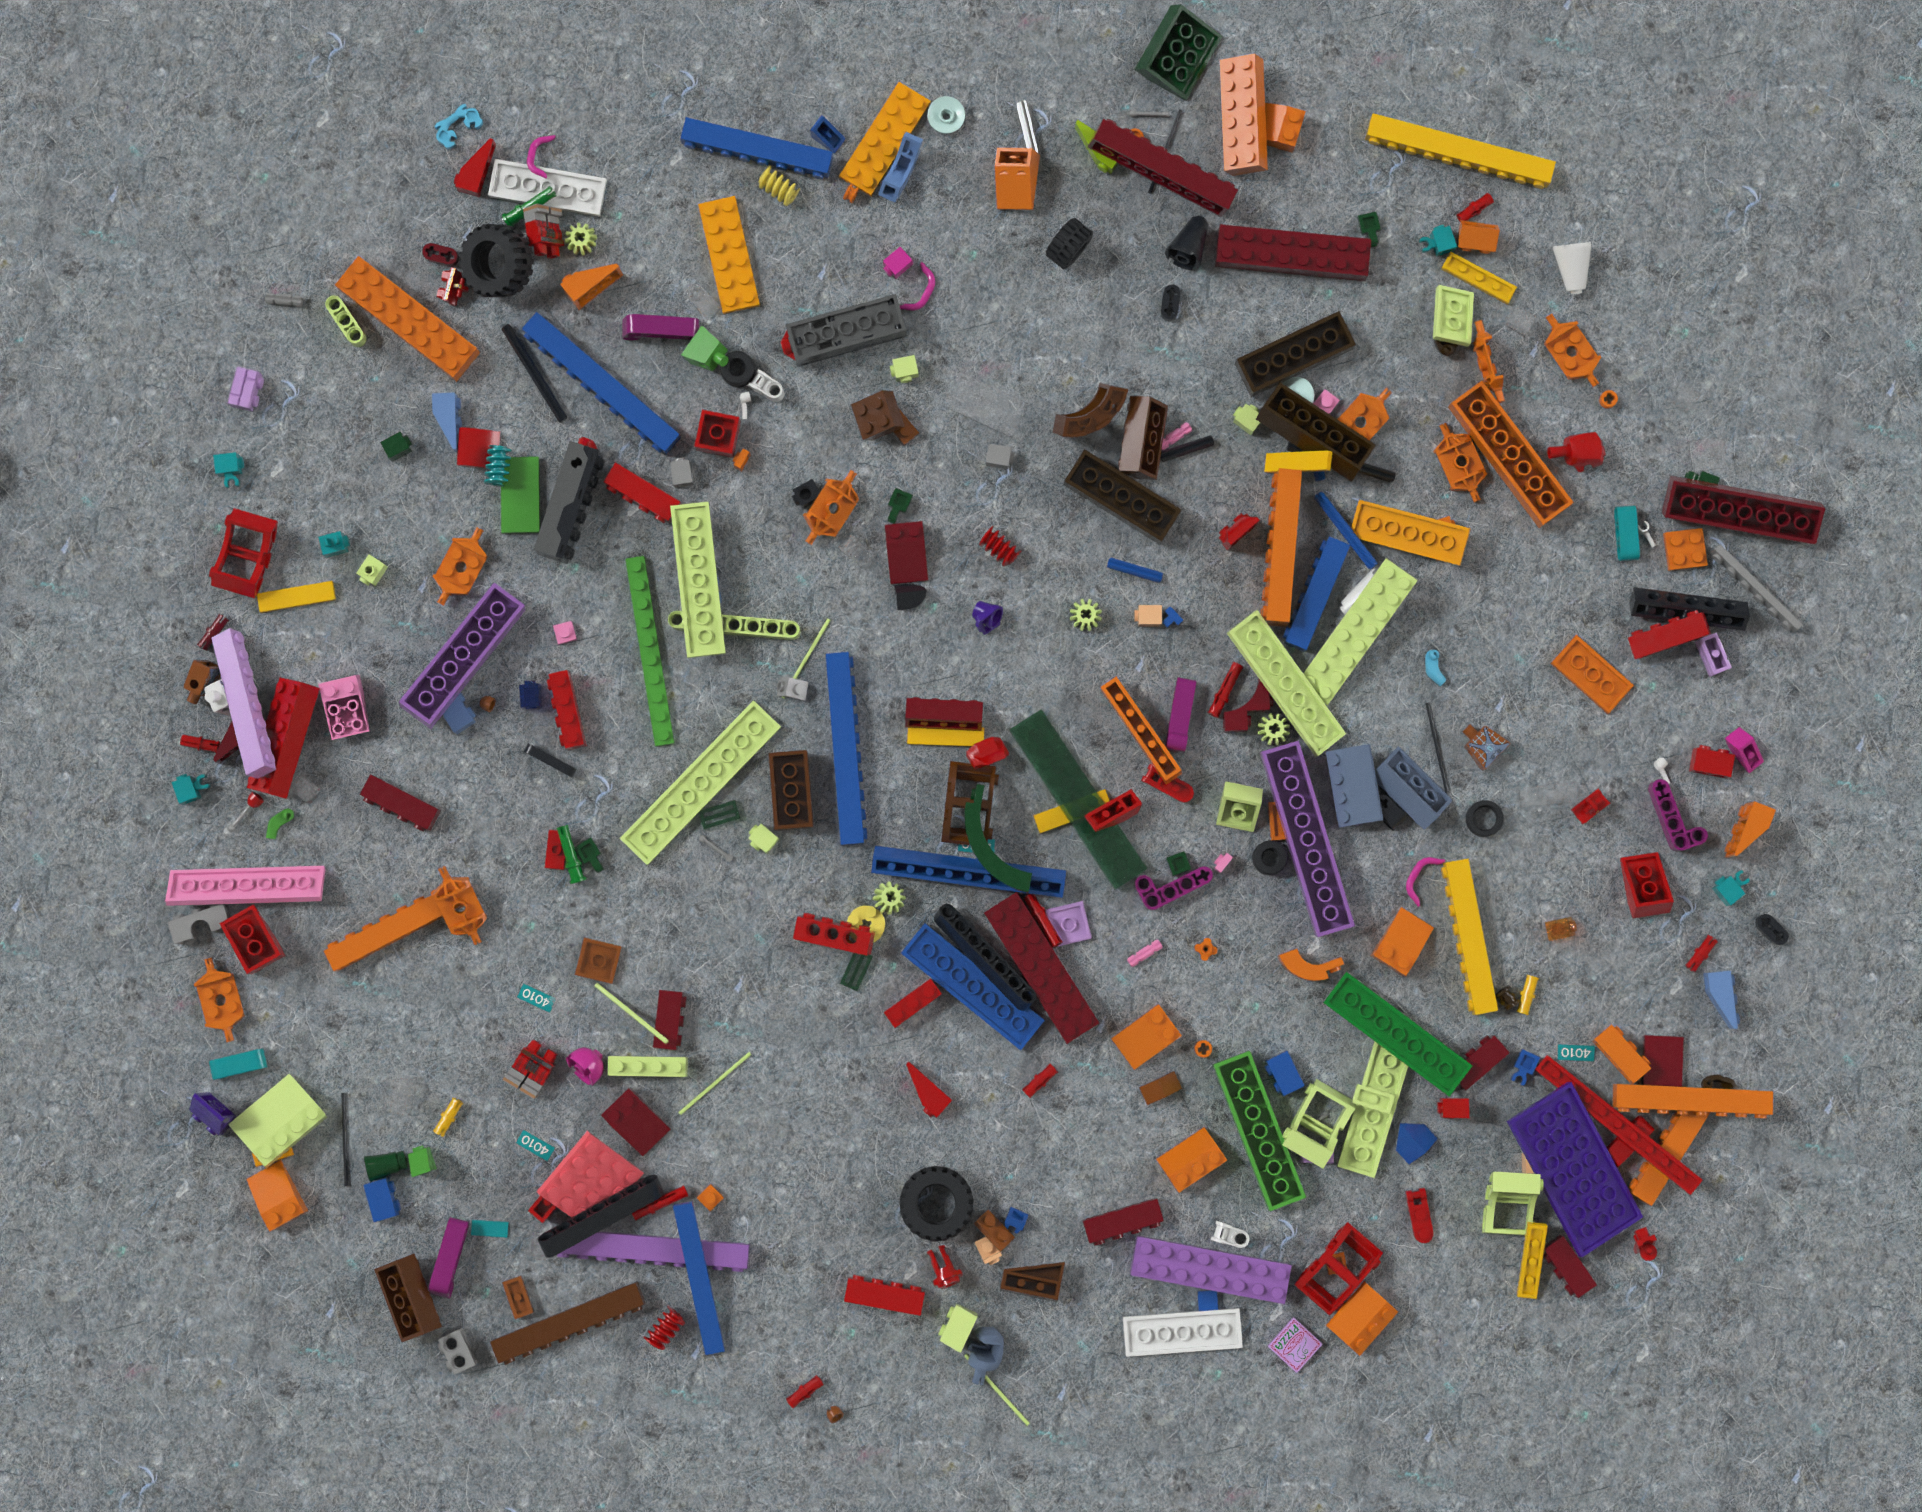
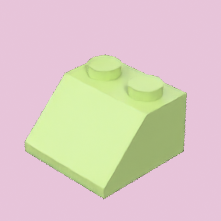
M1225 781L1216 825L1254 832L1262 803L1263 789Z
M956 1303L955 1307H950L946 1316L949 1320L946 1325L942 1324L938 1335L941 1336V1342L961 1353L978 1315L976 1312Z

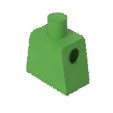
M703 326L700 327L681 354L690 364L709 371L715 370L717 365L726 366L729 360L725 356L728 349Z

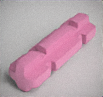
M1189 423L1182 424L1181 428H1176L1166 435V438H1163L1162 450L1167 449L1170 444L1173 445L1182 439L1184 434L1187 435L1192 432Z
M1155 940L1150 946L1147 945L1136 952V955L1130 956L1127 961L1131 967L1139 964V961L1142 962L1153 955L1155 951L1157 952L1162 949L1163 946L1159 940Z

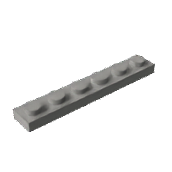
M1721 544L1710 552L1713 554V559L1718 564H1723L1727 568V573L1733 578L1736 577L1746 591L1750 590L1755 595L1754 599L1758 603L1764 604L1768 608L1769 614L1774 618L1777 617L1787 631L1795 632L1803 625Z

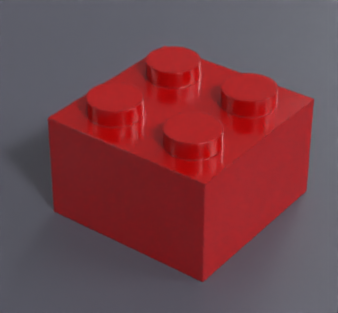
M702 410L694 445L696 451L733 458L741 424L740 417Z

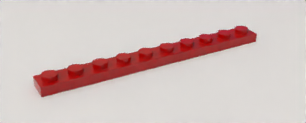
M1546 1055L1536 1067L1535 1071L1556 1088L1561 1087L1567 1082H1572L1589 1115L1688 1195H1691L1703 1181L1551 1057Z

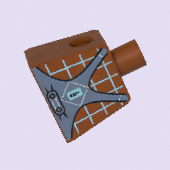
M193 660L184 683V688L190 691L186 699L188 702L197 705L200 697L206 694L204 687L219 680L221 674L217 664L209 660Z
M1469 724L1462 731L1470 739L1464 747L1482 771L1511 744L1487 726H1483L1477 731Z

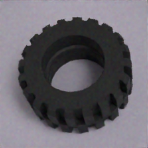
M484 224L481 227H476L473 229V233L470 232L466 236L467 241H463L461 245L463 249L459 253L461 258L459 267L463 271L461 273L463 279L467 280L466 284L469 288H473L475 293L481 294L484 297H511L516 292H521L524 289L523 285L528 284L530 281L528 277L532 276L533 269H531L532 264L534 265V259H532L531 255L533 250L528 246L530 242L527 238H523L524 234L520 230L504 224ZM495 244L501 247L505 257V266L498 278L491 273L488 264L489 253Z
M944 1166L925 1167L914 1173L905 1183L899 1201L900 1213L910 1231L918 1235L919 1238L934 1242L945 1241L963 1231L971 1219L974 1205L971 1188L964 1177L955 1170ZM929 1186H944L954 1196V1211L944 1221L933 1222L927 1220L919 1210V1196Z

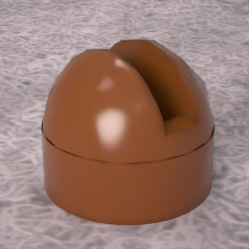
M484 696L480 699V707L487 712H491L495 706L496 699L491 696Z
M831 1406V1410L827 1409L826 1415L831 1423H835L843 1417L844 1413L838 1406Z

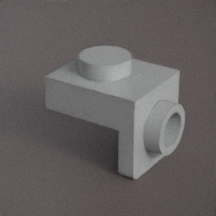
M780 677L777 683V696L805 701L809 682L790 677Z

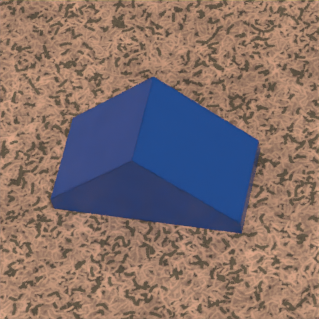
M823 115L819 117L810 129L811 138L834 154L846 139Z

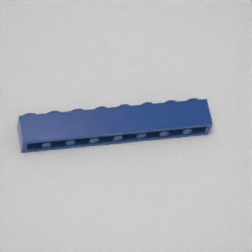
M688 117L685 118L680 138L682 144L689 149L697 147L706 153L718 152L727 158L735 156L744 162L752 160L761 166L773 165L779 170L786 171L790 169L799 175L807 173L817 179L829 177L833 161L832 151Z

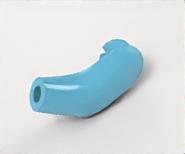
M1429 650L1425 655L1426 674L1437 685L1441 686L1447 679L1438 667L1439 652L1437 650Z

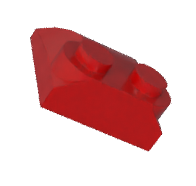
M1240 513L1233 520L1235 523L1230 528L1227 525L1219 532L1221 535L1219 539L1227 551L1257 526L1260 521L1258 517H1250L1247 513L1245 515Z

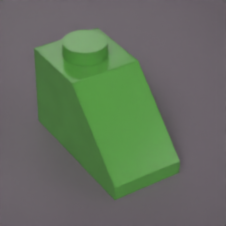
M421 1145L413 1148V1153L408 1154L412 1177L437 1169L430 1147L424 1148Z

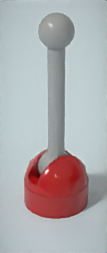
M254 791L251 792L247 799L248 806L235 822L227 827L229 832L235 831V826L251 808H257L262 805L264 799Z

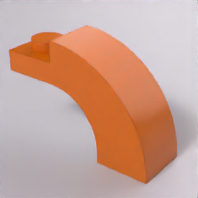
M1298 949L1277 955L1279 961L1288 972L1300 979L1309 981L1328 979L1327 970L1333 973L1341 970L1340 966L1344 965L1342 957L1320 965L1310 964L1300 956Z

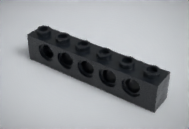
M1633 587L1629 601L1631 616L1666 621L1680 617L1681 620L1687 617V613L1698 610L1699 613L1703 612L1705 614L1708 626L1741 631L1746 630L1750 617L1748 602Z

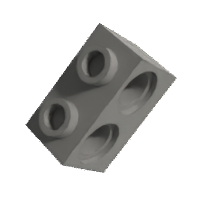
M463 1328L438 1339L439 1351L441 1354H445L448 1360L446 1361V1366L450 1372L453 1371L454 1375L478 1363ZM449 1338H454L457 1341L456 1348H451L448 1345ZM457 1356L464 1357V1366L457 1364Z

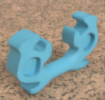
M462 104L448 118L436 123L435 129L438 130L436 134L438 142L448 150L456 146L451 140L452 138L457 139V135L453 130L448 131V128L459 118H465L463 122L468 129H471V124H475L476 130L480 129L483 125V120L480 119V115L475 108L466 109V104Z

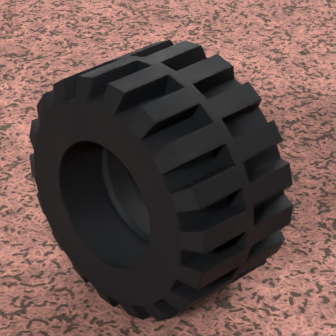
M1076 218L1070 219L1049 244L1046 256L1062 269L1070 267L1089 244L1093 231Z

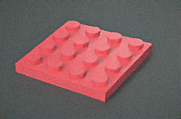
M587 1131L537 1190V1193L572 1218L636 1183L644 1173Z

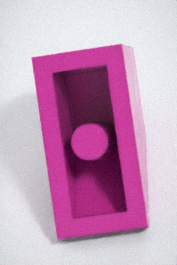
M1738 727L1725 738L1729 750L1748 773H1751L1764 762L1754 738L1742 728Z

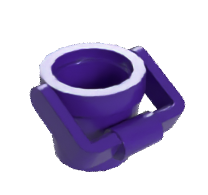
M983 601L977 602L973 609L972 617L976 621L975 625L978 631L986 635L1001 624L1003 607Z

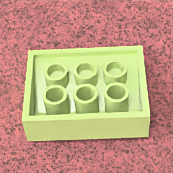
M288 1074L228 1125L267 1169L324 1121L327 1116L297 1081Z

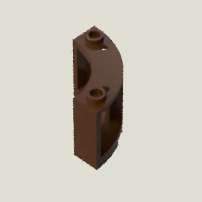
M1099 383L1095 396L1084 408L1070 414H1056L1052 433L1063 437H1080L1099 431L1111 422L1117 412L1119 413L1127 397L1128 389Z
M950 761L941 842L970 845L966 829L951 827L953 807L965 809L966 802L974 803V800L970 798L954 796L956 779L989 783L988 800L982 799L981 810L986 811L983 834L987 843L988 839L992 840L993 828H989L994 785L998 786L999 774H995L996 766L986 765L975 770L971 763Z

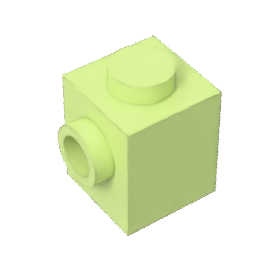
M915 355L892 359L893 365L890 366L891 376L896 377V382L908 383L912 381V378L919 377Z
M1245 404L1243 408L1239 406L1233 414L1235 416L1233 423L1252 435L1260 425V422L1256 420L1259 410L1251 404L1250 406Z
M368 555L356 574L361 576L359 580L369 586L371 583L376 586L388 567L373 556Z
M762 824L759 826L755 825L749 831L750 845L757 851L762 849L768 854L779 841V838Z

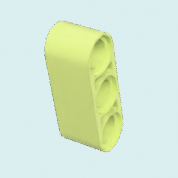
M338 296L327 298L325 306L347 340L355 347L363 346L367 341L366 334L345 303ZM339 302V308L332 310V305ZM350 318L349 324L342 325L343 319ZM356 333H360V339L357 341H353V335Z

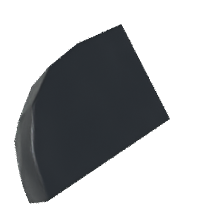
M917 584L894 585L897 610L912 609L920 605L926 597L927 590L925 587Z

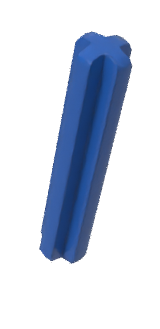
M1109 558L1107 567L1157 583H1160L1162 580V572L1115 558Z

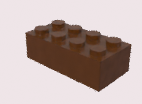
M1130 396L1129 403L1127 404V419L1124 424V439L1121 443L1122 452L1119 459V471L1136 479L1157 480L1168 405L1150 396Z
M808 751L769 753L774 830L814 828Z
M415 1253L374 1269L401 1342L442 1327Z

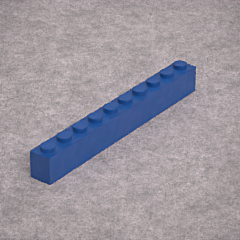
M538 312L523 326L522 330L525 333L523 336L530 343H537L539 345L538 349L544 355H551L553 357L552 361L559 368L561 366L565 367L568 370L566 373L573 380L579 379L582 382L580 385L587 392L593 391L596 394L595 398L601 404L607 403L610 406L609 410L615 416L621 415L625 419L623 422L630 429L636 428L639 431L637 434L644 441L650 440L653 443L652 447L658 453L664 452L667 455L681 439L678 432Z
M849 652L826 654L840 842L841 846L864 844V839H868L867 828H863V820H866V811L861 808V801H865L864 790H860L859 783L863 782L862 770H858V763L862 762L861 751L857 752L856 745L860 744L859 732L855 733V725H858V713L854 714L853 706H857L856 694L852 695V687H855V676H851L850 668H854L853 656L849 657Z
M875 846L871 873L1021 892L999 882L974 858ZM1006 863L1018 870L1032 873L1029 887L1030 894L1063 898L1066 870Z

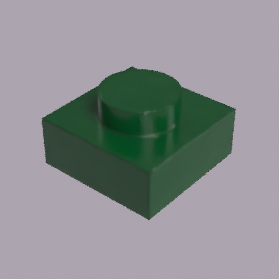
M1185 851L1166 858L1172 876L1191 869Z

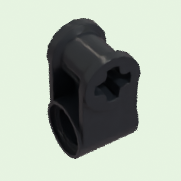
M1380 795V801L1383 800L1385 802L1383 804L1384 807L1381 808L1383 814L1382 821L1388 828L1394 831L1408 817L1388 796Z

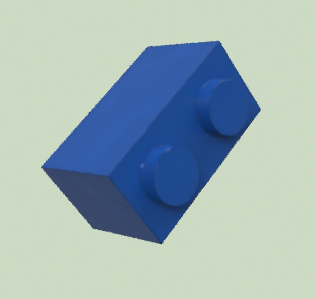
M1288 1051L1265 1060L1267 1065L1264 1068L1268 1076L1272 1075L1275 1081L1273 1086L1277 1094L1281 1093L1282 1096H1285L1305 1086Z
M388 1177L363 1185L373 1222L400 1215L401 1206L399 1200H395L393 1192H396L393 1180L390 1181Z

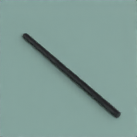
M1180 109L1165 145L1167 150L1182 113ZM1153 181L1148 191L1149 194L1152 193L1155 185Z
M1425 703L1445 793H1447L1449 789L1430 704Z
M341 1093L344 1186H348L345 1093Z

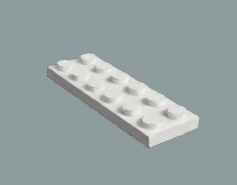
M495 159L488 197L525 203L548 188V186H551L553 188L552 192L555 191L557 196L543 205L562 208L564 211L600 217L607 184L606 178L536 166L547 174V179L532 173L528 169L527 164Z
M1239 1308L1123 1317L1126 1357L1243 1348Z

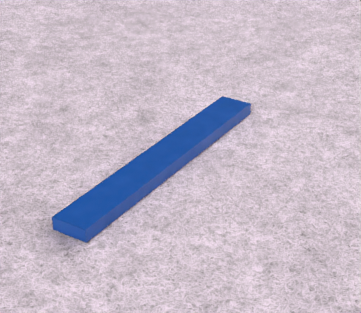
M693 1201L673 1205L705 1355L725 1352Z

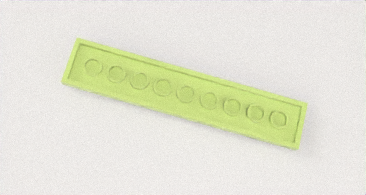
M753 700L620 839L646 865H649L778 732L781 726Z

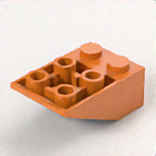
M997 148L995 159L997 209L1033 210L1040 154L1033 148Z
M1755 801L1746 803L1744 806L1742 805L1738 812L1739 821L1734 824L1731 831L1733 837L1731 842L1728 841L1724 852H1727L1725 858L1738 856L1769 829L1776 809Z

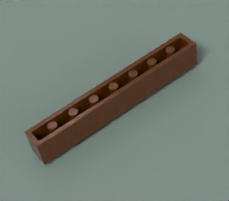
M634 1282L490 1341L498 1364L504 1362V1365L516 1361V1356L522 1354L524 1358L533 1354V1350L540 1347L541 1350L551 1347V1342L558 1340L561 1343L570 1339L569 1335L577 1333L578 1336L588 1332L587 1328L594 1325L595 1328L606 1324L605 1320L613 1318V1321L624 1317L623 1313L631 1310V1313L643 1309L642 1305L646 1302L638 1282Z

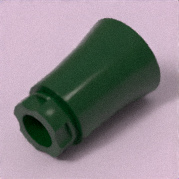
M404 1151L364 1156L370 1183L408 1169Z

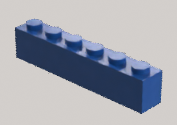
M1330 536L1327 541H1322L1319 548L1322 553L1319 558H1315L1312 565L1314 572L1312 576L1308 575L1304 584L1307 586L1305 593L1301 592L1297 601L1300 604L1298 610L1294 609L1291 615L1292 625L1290 628L1286 627L1283 638H1285L1284 644L1306 652L1350 548L1349 544Z

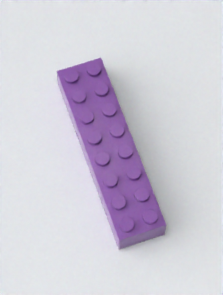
M493 583L400 699V707L429 729H432L525 612V605Z
M1137 1235L1130 1275L1285 1304L1292 1265Z

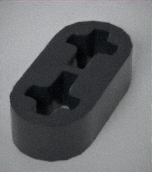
M1174 284L1166 286L1162 298L1161 317L1168 322L1175 320L1179 309L1181 293L1179 287ZM1170 289H1173L1174 293L1177 294L1174 295L1173 301H1169L1170 295L1167 294V292H1170ZM1168 305H1172L1171 310L1175 312V314H1171V317H1168L1167 313L1164 312L1168 310Z
M1763 914L1756 918L1755 925L1757 929L1771 943L1783 945L1788 941V932L1771 915ZM1761 919H1768L1769 921L1767 922V924L1771 927V929H1769L1767 926L1762 927L1761 925L1763 922L1761 921ZM1772 931L1782 933V940L1776 941L1775 938L1777 936Z

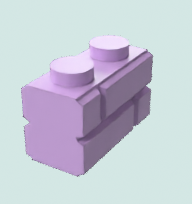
M237 367L227 403L235 408L253 411L254 407H257L259 403L258 390L262 389L264 384L262 374L258 371Z
M1717 632L1695 641L1709 677L1732 668L1729 660H1727L1728 657Z

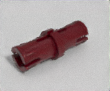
M219 613L212 625L206 628L207 632L197 645L200 648L204 645L202 649L208 651L213 643L212 637L221 632L227 622H229L228 618L225 617L222 620L224 616Z

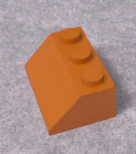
M1205 1127L1156 1159L1178 1193L1227 1161Z
M1364 1281L1326 1326L1360 1356L1395 1317L1398 1311Z

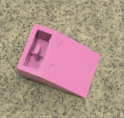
M360 675L318 684L332 740L370 731Z

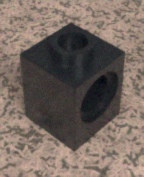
M811 479L794 488V495L791 497L796 506L800 505L804 509L814 503L820 491L814 480ZM809 491L811 496L808 499H802L801 493Z

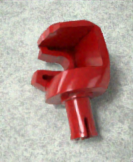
M1590 432L1566 437L1563 446L1548 447L1547 455L1549 459L1564 457L1567 465L1575 467L1578 472H1583L1586 465H1592V468L1601 466L1606 456V451L1597 432Z

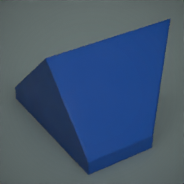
M1400 1123L1396 1151L1409 1165L1425 1154L1437 1138L1425 1124Z

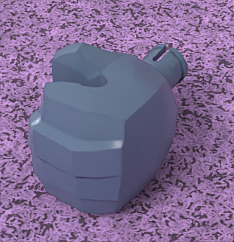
M979 1327L975 1331V1335L982 1342L968 1340L966 1344L967 1348L971 1351L968 1364L975 1368L972 1382L979 1385V1381L980 1385H983L986 1372L996 1370L1002 1360L1004 1338L994 1327Z

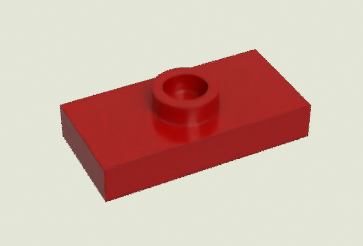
M549 830L544 868L564 870L566 858L558 831Z

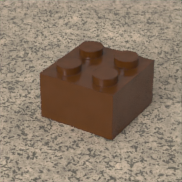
M882 390L851 404L863 440L874 441L905 427L893 391Z

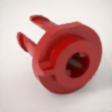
M940 1245L938 1247L946 1267L940 1269L932 1249L927 1252V1255L931 1258V1264L937 1276L933 1280L934 1287L946 1289L959 1283L963 1273L961 1269H954L951 1259L945 1251V1245Z

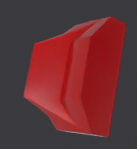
M990 737L977 742L966 751V757L975 770L1009 756V752L1000 737Z

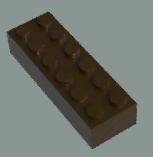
M1340 311L1237 358L1235 366L1250 397H1253L1279 385L1280 382L1283 383L1292 377H1296L1353 350L1356 343Z
M1281 382L1263 405L1256 418L1257 421L1303 451H1331V469L1351 482L1376 447V444Z
M1085 449L1063 484L1161 545L1182 510Z

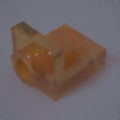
M1572 917L1545 922L1549 941L1576 935L1577 925L1575 920H1572Z

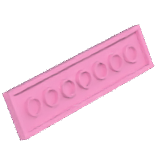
M296 866L170 870L165 902L167 906L322 901L325 867Z

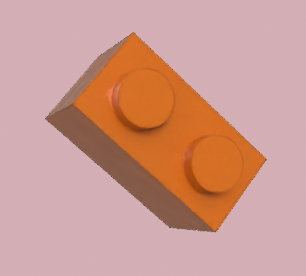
M1460 220L1457 246L1463 251L1475 249L1484 254L1496 252L1500 232L1499 226Z

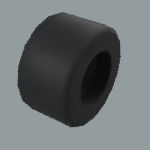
M733 351L725 355L729 359L728 363L724 367L720 366L724 381L730 386L738 388L746 386L751 382L754 377L755 368L750 356L741 351ZM740 362L744 365L745 371L741 376L731 374L730 367L733 363Z
M1273 840L1264 841L1259 844L1253 851L1252 856L1253 865L1257 871L1265 875L1279 873L1284 869L1288 860L1285 847ZM1268 850L1274 851L1277 854L1276 863L1273 865L1265 864L1262 858L1264 852Z

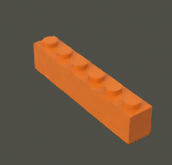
M1117 676L1101 686V692L1165 784L1182 774L1181 768Z
M1689 1111V1115L1677 1114L1675 1112L1669 1121L1671 1124L1668 1129H1664L1660 1134L1659 1138L1661 1140L1658 1144L1680 1161L1708 1116L1696 1115V1111ZM1644 1161L1639 1168L1640 1174L1637 1179L1633 1178L1630 1182L1629 1191L1631 1195L1643 1203L1652 1206L1669 1178L1648 1161Z

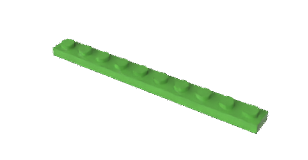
M645 556L627 558L625 560L655 747L675 744Z

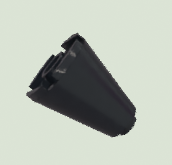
M1193 216L1166 248V258L1168 260L1172 258L1174 265L1186 270H1193L1194 267H1196V270L1199 269L1208 231V223L1204 217Z

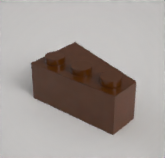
M1065 1262L1004 1269L999 1290L1057 1302Z

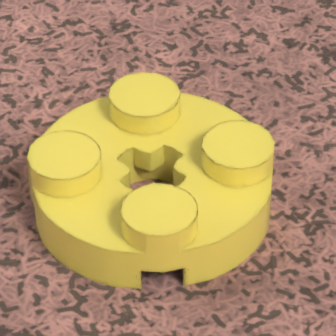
M873 906L857 907L851 912L847 922L852 923L853 927L859 928V925L863 924L862 921L864 919L867 922L871 921L872 924L869 927H871V931H875L873 943L881 938L885 930L884 916ZM851 932L850 936L856 941V934Z

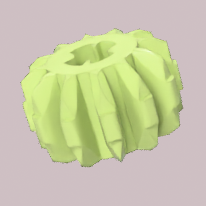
M577 223L576 229L571 225L572 232L566 231L565 233L568 236L565 239V243L569 244L567 248L573 250L575 255L580 251L582 256H584L585 250L591 253L590 246L596 247L594 240L597 239V235L593 234L595 232L594 229H588L589 226L586 223L583 227L580 223ZM581 236V238H584V241L581 242L578 240V237Z
M1081 599V606L1075 602L1074 607L1077 610H1070V613L1075 614L1070 617V621L1077 620L1073 626L1077 627L1081 624L1080 631L1084 630V626H1087V630L1091 631L1090 624L1096 628L1098 624L1094 620L1101 621L1102 619L1100 616H1097L1102 613V610H1095L1098 603L1091 606V599L1088 600L1087 604H1085L1084 599ZM1081 612H1085V613H1086V612H1090V614H1089V617H1090V618L1088 619L1087 617H1085V618L1083 619V618H1082L1083 613H1081Z
M1272 713L1268 714L1269 720L1266 717L1262 718L1265 724H1258V727L1263 730L1257 733L1258 735H1265L1261 738V741H1265L1266 738L1269 739L1267 745H1271L1274 740V744L1277 746L1279 745V739L1282 742L1286 741L1283 735L1289 736L1290 732L1284 729H1288L1290 725H1283L1287 720L1285 717L1280 721V714H1276L1274 719ZM1276 725L1278 732L1272 734V730H1269V727Z
M890 881L887 882L886 886L881 883L879 885L880 889L876 888L874 890L876 896L873 897V900L878 901L874 906L876 908L881 906L880 913L886 910L888 915L892 914V910L895 913L899 912V907L902 908L904 906L902 901L906 899V896L900 895L904 889L898 891V884L896 883L892 887ZM887 895H891L890 902L887 901Z

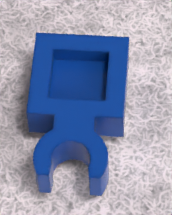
M1521 1049L1513 1066L1518 1071L1512 1074L1511 1081H1515L1516 1077L1520 1076L1522 1078L1520 1085L1524 1086L1527 1081L1526 1074H1533L1540 1057Z

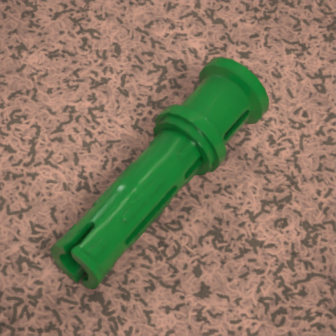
M548 186V188L524 204H517L515 209L507 214H502L504 222L514 227L522 219L525 220L523 208L534 204H545L557 196L555 191L552 192L553 188Z
M569 826L557 827L556 829L567 862L565 863V868L568 869L571 879L569 881L570 884L586 880L587 878L583 875L581 868L582 861L577 858Z

